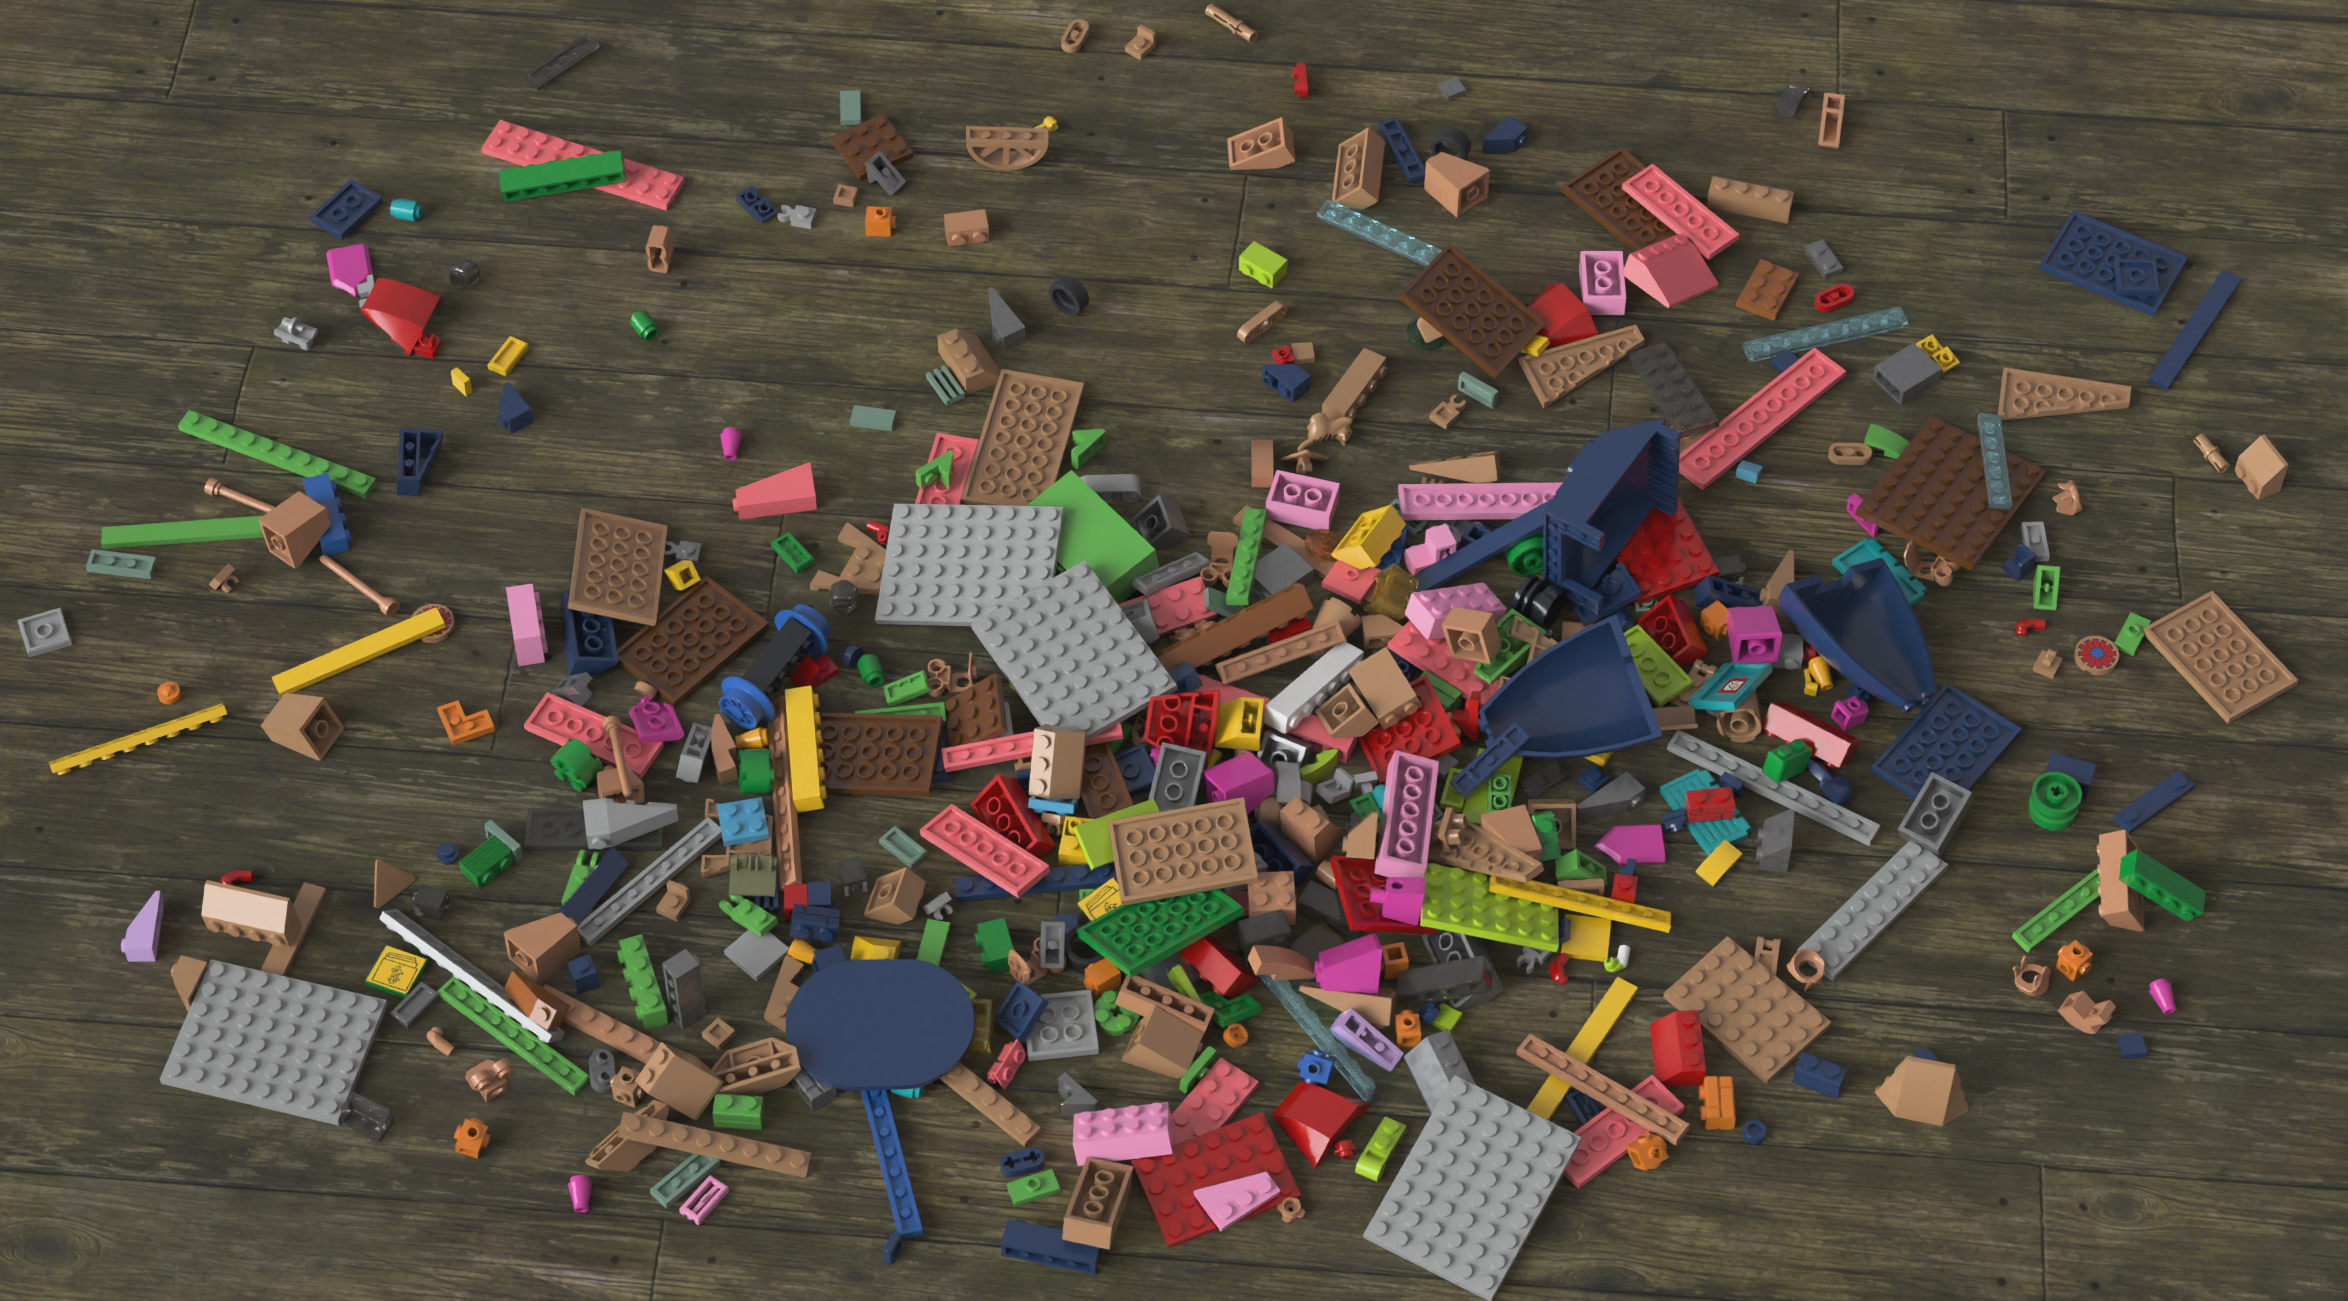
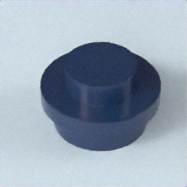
M444 843L437 848V859L445 865H451L459 857V848L453 843Z

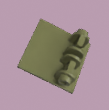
M738 853L731 855L729 895L775 896L777 857H772V854L770 856H758V854L756 856H752V854L747 856L738 855Z

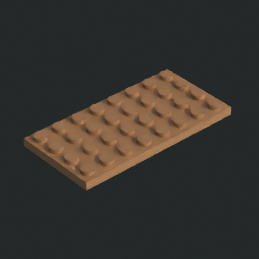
M1001 369L961 497V504L1026 506L1057 482L1084 391V383Z

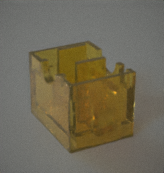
M1393 563L1374 575L1373 579L1376 580L1375 583L1377 585L1374 595L1370 598L1372 602L1365 605L1364 610L1374 615L1383 614L1397 622L1406 616L1405 612L1412 594L1409 591H1416L1419 580Z

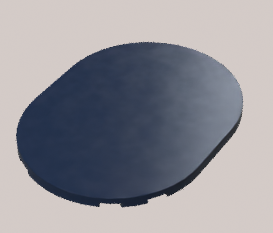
M915 959L850 960L830 965L812 975L801 985L789 1005L786 1016L787 1041L789 1045L797 1048L801 1068L809 1076L824 1082L825 1085L844 1090H900L929 1085L943 1075L949 1074L959 1064V1061L970 1048L975 1028L973 1006L963 985L945 969L935 964Z

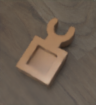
M1453 395L1450 397L1449 404L1445 402L1439 404L1430 413L1429 419L1446 430L1459 418L1460 412L1465 409L1466 401L1463 400L1457 404V395Z

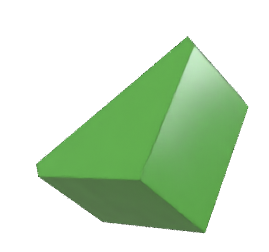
M2037 565L2033 582L2034 609L2056 610L2060 566Z

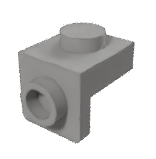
M1339 767L1336 769L1333 779L1317 785L1316 792L1324 800L1333 804L1350 797L1355 779Z

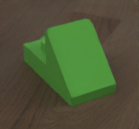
M1104 429L1075 430L1072 432L1073 445L1075 447L1071 455L1074 468L1079 470L1106 445V431Z
M949 450L917 469L916 484L923 489L939 479L949 489L954 466L953 452Z

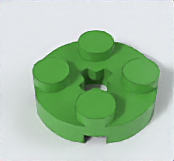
M1109 990L1104 992L1094 1005L1095 1022L1103 1033L1111 1036L1124 1035V1032L1129 1030L1131 1032L1136 1028L1140 1021V1015L1116 1005L1115 1002L1119 992ZM1119 1010L1123 1014H1118L1117 1017H1114L1113 1011Z

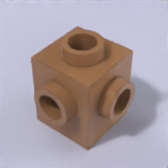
M622 1066L619 1073L614 1074L610 1083L614 1100L634 1108L636 1107L640 1098L645 1094V1090L635 1081L641 1073L640 1071Z

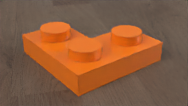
M458 700L437 707L438 714L452 746L495 731L487 709L465 717Z

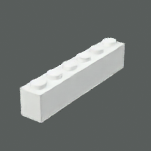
M1347 642L1335 645L1266 704L1263 722L1284 734L1292 728H1296L1304 717H1308L1312 710L1317 706H1321L1327 697L1334 695L1342 684H1346L1349 681L1351 675L1348 670L1362 662L1364 651Z

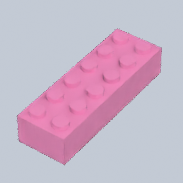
M1395 750L1387 769L1375 874L1386 877H1423L1427 867L1439 761Z

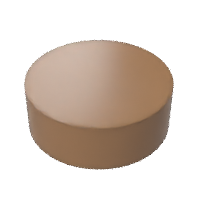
M637 681L634 688L636 691L655 698L657 694L655 687L645 682Z

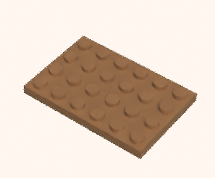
M582 508L568 609L655 626L667 525Z
M2213 591L2208 592L2143 629L2145 637L2227 724L2297 686L2298 679Z
M1244 797L1108 821L1122 906L1259 882Z
M1728 936L1666 990L1663 996L1679 1011L1699 1010L1701 1030L1766 1084L1772 1081L1831 1027L1830 1020Z

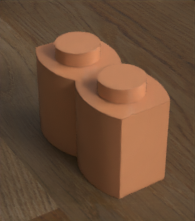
M653 225L647 242L648 267L652 272L666 273L674 249L670 242L672 233L665 226Z

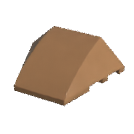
M1907 1056L1895 1068L1894 1074L1891 1077L1887 1076L1882 1086L1878 1085L1875 1088L1876 1095L1891 1113L1898 1118L1943 1126L1969 1111V1104L1965 1101V1092L1961 1089V1080L1956 1065Z

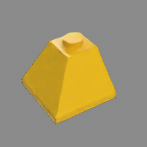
M855 936L850 960L898 959L901 941Z

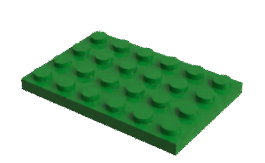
M1219 889L1130 905H1120L1077 929V934L1080 939L1132 978L1243 915L1244 911L1243 907Z

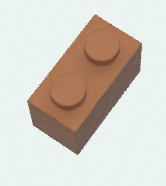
M985 209L944 214L948 246L989 241V227Z

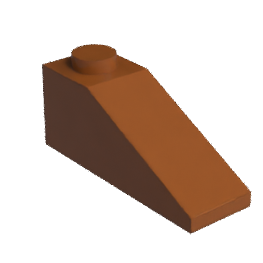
M512 970L504 987L507 995L530 1020L547 1031L561 1026L570 1007L569 1004L516 970Z

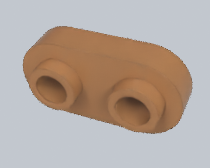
M1076 19L1070 22L1061 38V47L1064 51L1074 53L1080 50L1089 34V24L1085 20Z
M1834 443L1830 446L1828 452L1829 460L1837 465H1866L1870 462L1872 455L1871 448L1863 443Z

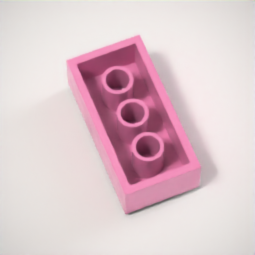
M1485 583L1413 592L1405 615L1427 640L1445 638L1442 623L1453 607L1493 613L1496 624L1505 615L1507 608Z
M1156 1102L1148 1105H1133L1124 1108H1109L1101 1111L1074 1114L1073 1147L1077 1165H1084L1086 1157L1113 1162L1172 1154L1173 1123L1168 1102Z

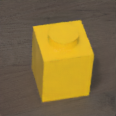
M682 560L664 570L674 590H684L701 580L690 560Z

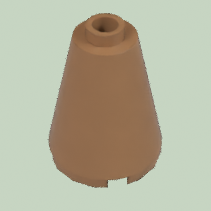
M1326 597L1312 629L1339 620L1344 635L1347 638L1359 628L1362 620L1358 614L1354 616L1351 613L1352 608L1336 598L1331 597L1328 600V597ZM1334 646L1309 656L1313 659L1321 658Z
M1755 690L1736 711L1721 710L1717 718V729L1722 736L1730 737V741L1745 743L1754 740L1756 735L1761 732L1762 721L1757 691Z

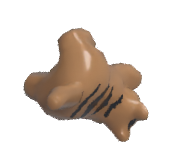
M1322 412L1312 415L1307 426L1308 439L1297 448L1298 452L1314 443L1323 442L1328 439H1337L1341 442L1342 446H1345L1346 441L1352 434L1349 425L1352 424L1353 419L1340 417L1331 421Z

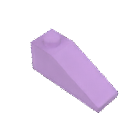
M161 891L154 892L127 928L126 938H123L121 941V950L125 952L128 962L156 961L164 909Z
M1352 1008L1342 1012L1328 1030L1345 1046L1389 1072L1392 1071L1404 1054Z

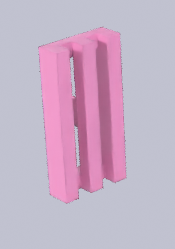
M709 1175L681 1206L680 1213L682 1215L686 1214L688 1219H693L697 1225H700L729 1192V1187ZM712 1184H714L710 1191L701 1198V1201L691 1211L690 1208L695 1204V1202L704 1194V1192Z

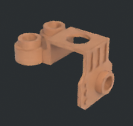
M1212 531L1208 533L1207 544L1212 546L1210 567L1203 568L1200 576L1206 587H1212L1217 583V580H1222V583L1228 588L1232 572L1234 547L1238 544V535L1231 532ZM1218 559H1225L1228 564L1215 562Z
M1913 540L1908 542L1904 553V561L1909 572L1915 578L1936 580L1941 586L1949 585L1953 579L1952 572L1959 570L1960 565L1939 555L1934 563L1920 561V546L1914 544ZM1930 567V573L1926 575L1921 574L1920 570Z
M970 652L968 673H952L951 666H945L943 660H931L928 663L929 675L932 677L928 679L931 692H928L929 695L939 697L945 689H948L949 693H956L975 685L978 678V667L975 665L976 661L973 652ZM961 678H967L969 684L966 687L957 686V681Z
M1041 937L1034 941L1033 951H1031L1030 960L1027 962L1014 949L1009 950L1008 963L1010 965V974L1027 986L1046 976V971L1048 970L1057 974L1061 973L1066 967V957L1064 955V968H1040L1039 941H1041ZM1031 970H1033L1035 973L1034 977L1030 978Z
M503 1058L496 1063L492 1060H486L468 1070L465 1078L471 1088L479 1091L484 1100L488 1102L507 1091L506 1077L512 1074V1065L507 1058Z

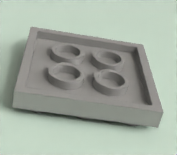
M1091 990L1040 995L1049 1004L1026 1039L1028 1060L1035 1061L1099 1054Z

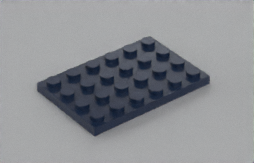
M2073 210L2041 261L2039 270L2155 317L2186 265L2188 257ZM2114 259L2156 260L2160 286L2159 297L2117 295Z
M1946 683L1933 697L1932 703L1914 718L1871 766L1870 772L1914 800L1931 772L1970 791L2021 734L2022 728L1949 683Z

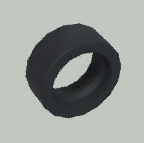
M1443 127L1435 133L1430 144V150L1433 156L1444 152L1466 160L1471 150V142L1469 137L1459 129ZM1441 141L1456 145L1460 151L1450 150Z
M1062 275L1049 287L1048 292L1053 304L1067 315L1076 316L1089 304L1088 292L1074 277Z
M1084 925L1071 929L1064 941L1066 962L1069 966L1079 971H1085L1090 964L1097 963L1105 958L1100 953H1097L1094 958L1083 959L1073 953L1072 943L1076 938H1079L1077 929Z

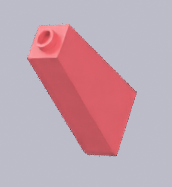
M806 463L736 489V498L732 499L734 512L738 511L739 520L817 510L811 464Z

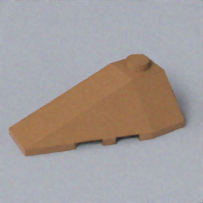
M1499 450L1473 453L1467 456V458L1454 456L1447 458L1446 461L1435 459L1411 463L1409 467L1410 470L1473 483H1495V481L1500 479Z
M1304 982L1299 991L1342 1012L1352 1008L1375 1028H1386V1026H1390L1393 1022L1400 992L1399 989L1378 987V994L1322 991L1320 983Z

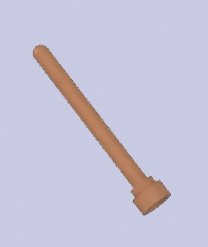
M213 477L208 479L204 488L206 494L211 496H219L221 494L266 513L275 508V506L226 488L220 480Z
M327 555L320 557V561L378 603L381 612L386 616L392 617L397 613L400 605L392 597L384 598Z
M608 716L602 722L604 732L611 739L623 795L629 798L632 796V789L619 737L622 729L621 721L617 716Z

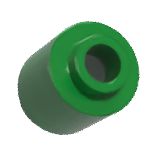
M637 311L632 315L630 325L642 339L652 341L659 335V326L647 311Z
M872 654L863 655L858 660L857 667L864 683L870 688L880 686L884 682L885 674L878 657Z

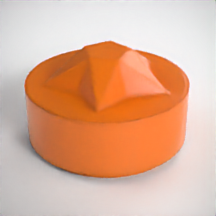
M165 682L157 690L159 700L164 704L176 703L181 697L180 688L174 682Z
M1237 1023L1229 1025L1223 1034L1225 1042L1233 1048L1242 1047L1248 1040L1246 1029Z

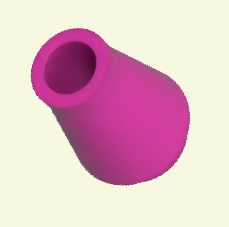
M728 427L723 430L720 437L724 459L734 461L737 459L742 435L737 428Z
M2166 978L2152 982L2149 985V993L2159 1005L2163 1014L2168 1015L2175 1012L2177 1008L2174 1002L2171 983Z
M586 1175L573 1176L570 1178L568 1187L574 1211L577 1213L587 1212L589 1210L588 1205L592 1182Z

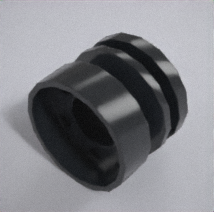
M1531 574L1525 578L1512 600L1510 610L1514 609L1527 619L1530 618V621L1547 631L1552 627L1562 611L1566 600V592L1553 584L1546 588L1547 582L1545 580H1539L1538 576Z

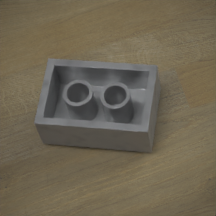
M1162 742L1149 795V800L1155 799L1160 812L1196 806L1203 771L1205 770L1208 757L1207 752Z
M1931 772L1898 828L1900 838L1908 842L1912 841L1940 858L1974 801L1972 792Z

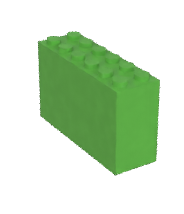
M1072 470L1026 505L1063 507L1065 510L1055 576L1085 560L1115 602L1120 604L1138 591L1132 586V579L1160 568L1155 548Z

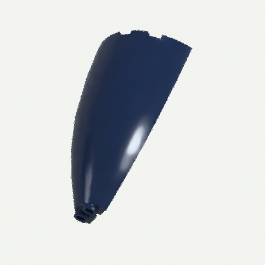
M1883 558L1850 566L1841 579L1822 584L1823 580L1817 575L1785 585L1778 598L1780 601L1778 607L1797 632L1831 667L1855 685L1875 697L1902 709L1905 713L1911 712L1918 706L1923 709L1932 703L1931 698L1937 693L1927 643L1907 598Z
M1617 615L1584 628L1542 652L1522 667L1479 710L1481 719L1477 720L1481 731L1487 732L1488 739L1485 740L1487 747L1516 721L1532 738L1515 754V756L1553 759L1588 757L1629 749L1663 738Z

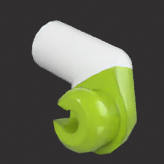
M1619 946L1616 958L1610 957L1609 960L1607 957L1604 960L1606 971L1615 973L1627 967L1630 954L1629 946Z

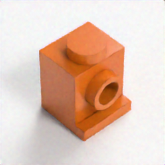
M1404 1010L1400 1014L1395 1015V1034L1398 1048H1414L1421 1042L1419 1014H1413L1410 1010Z

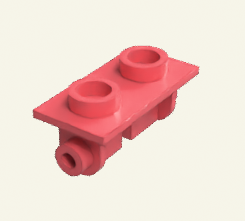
M1016 1039L1014 1043L1009 1042V1044H1005L997 1058L1002 1063L995 1062L987 1073L988 1082L992 1084L999 1082L1003 1090L1007 1088L1027 1055L1019 1039Z

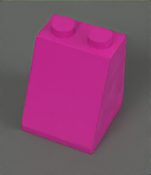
M1773 606L1728 608L1726 624L1733 664L1777 662L1782 632Z
M1251 752L1203 771L1207 804L1244 797L1246 813L1248 815L1275 791L1274 772L1271 768H1267Z
M1369 934L1319 953L1318 961H1314L1313 973L1316 975V982L1320 983L1322 991L1378 994L1382 947L1377 935Z

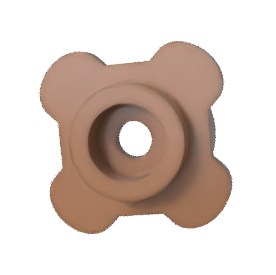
M1289 1197L1277 1205V1209L1283 1215L1282 1220L1288 1223L1292 1219L1297 1217L1303 1218L1305 1215V1211L1301 1209L1298 1198Z

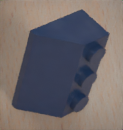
M1257 821L1251 828L1250 835L1253 851L1259 854L1268 865L1266 872L1293 871L1294 889L1300 886L1314 869V864L1273 822Z

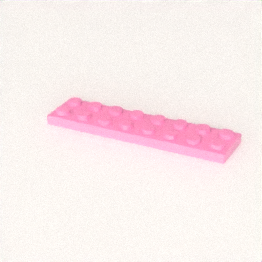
M1562 483L1399 484L1398 495L1403 520L1516 519L1552 499Z

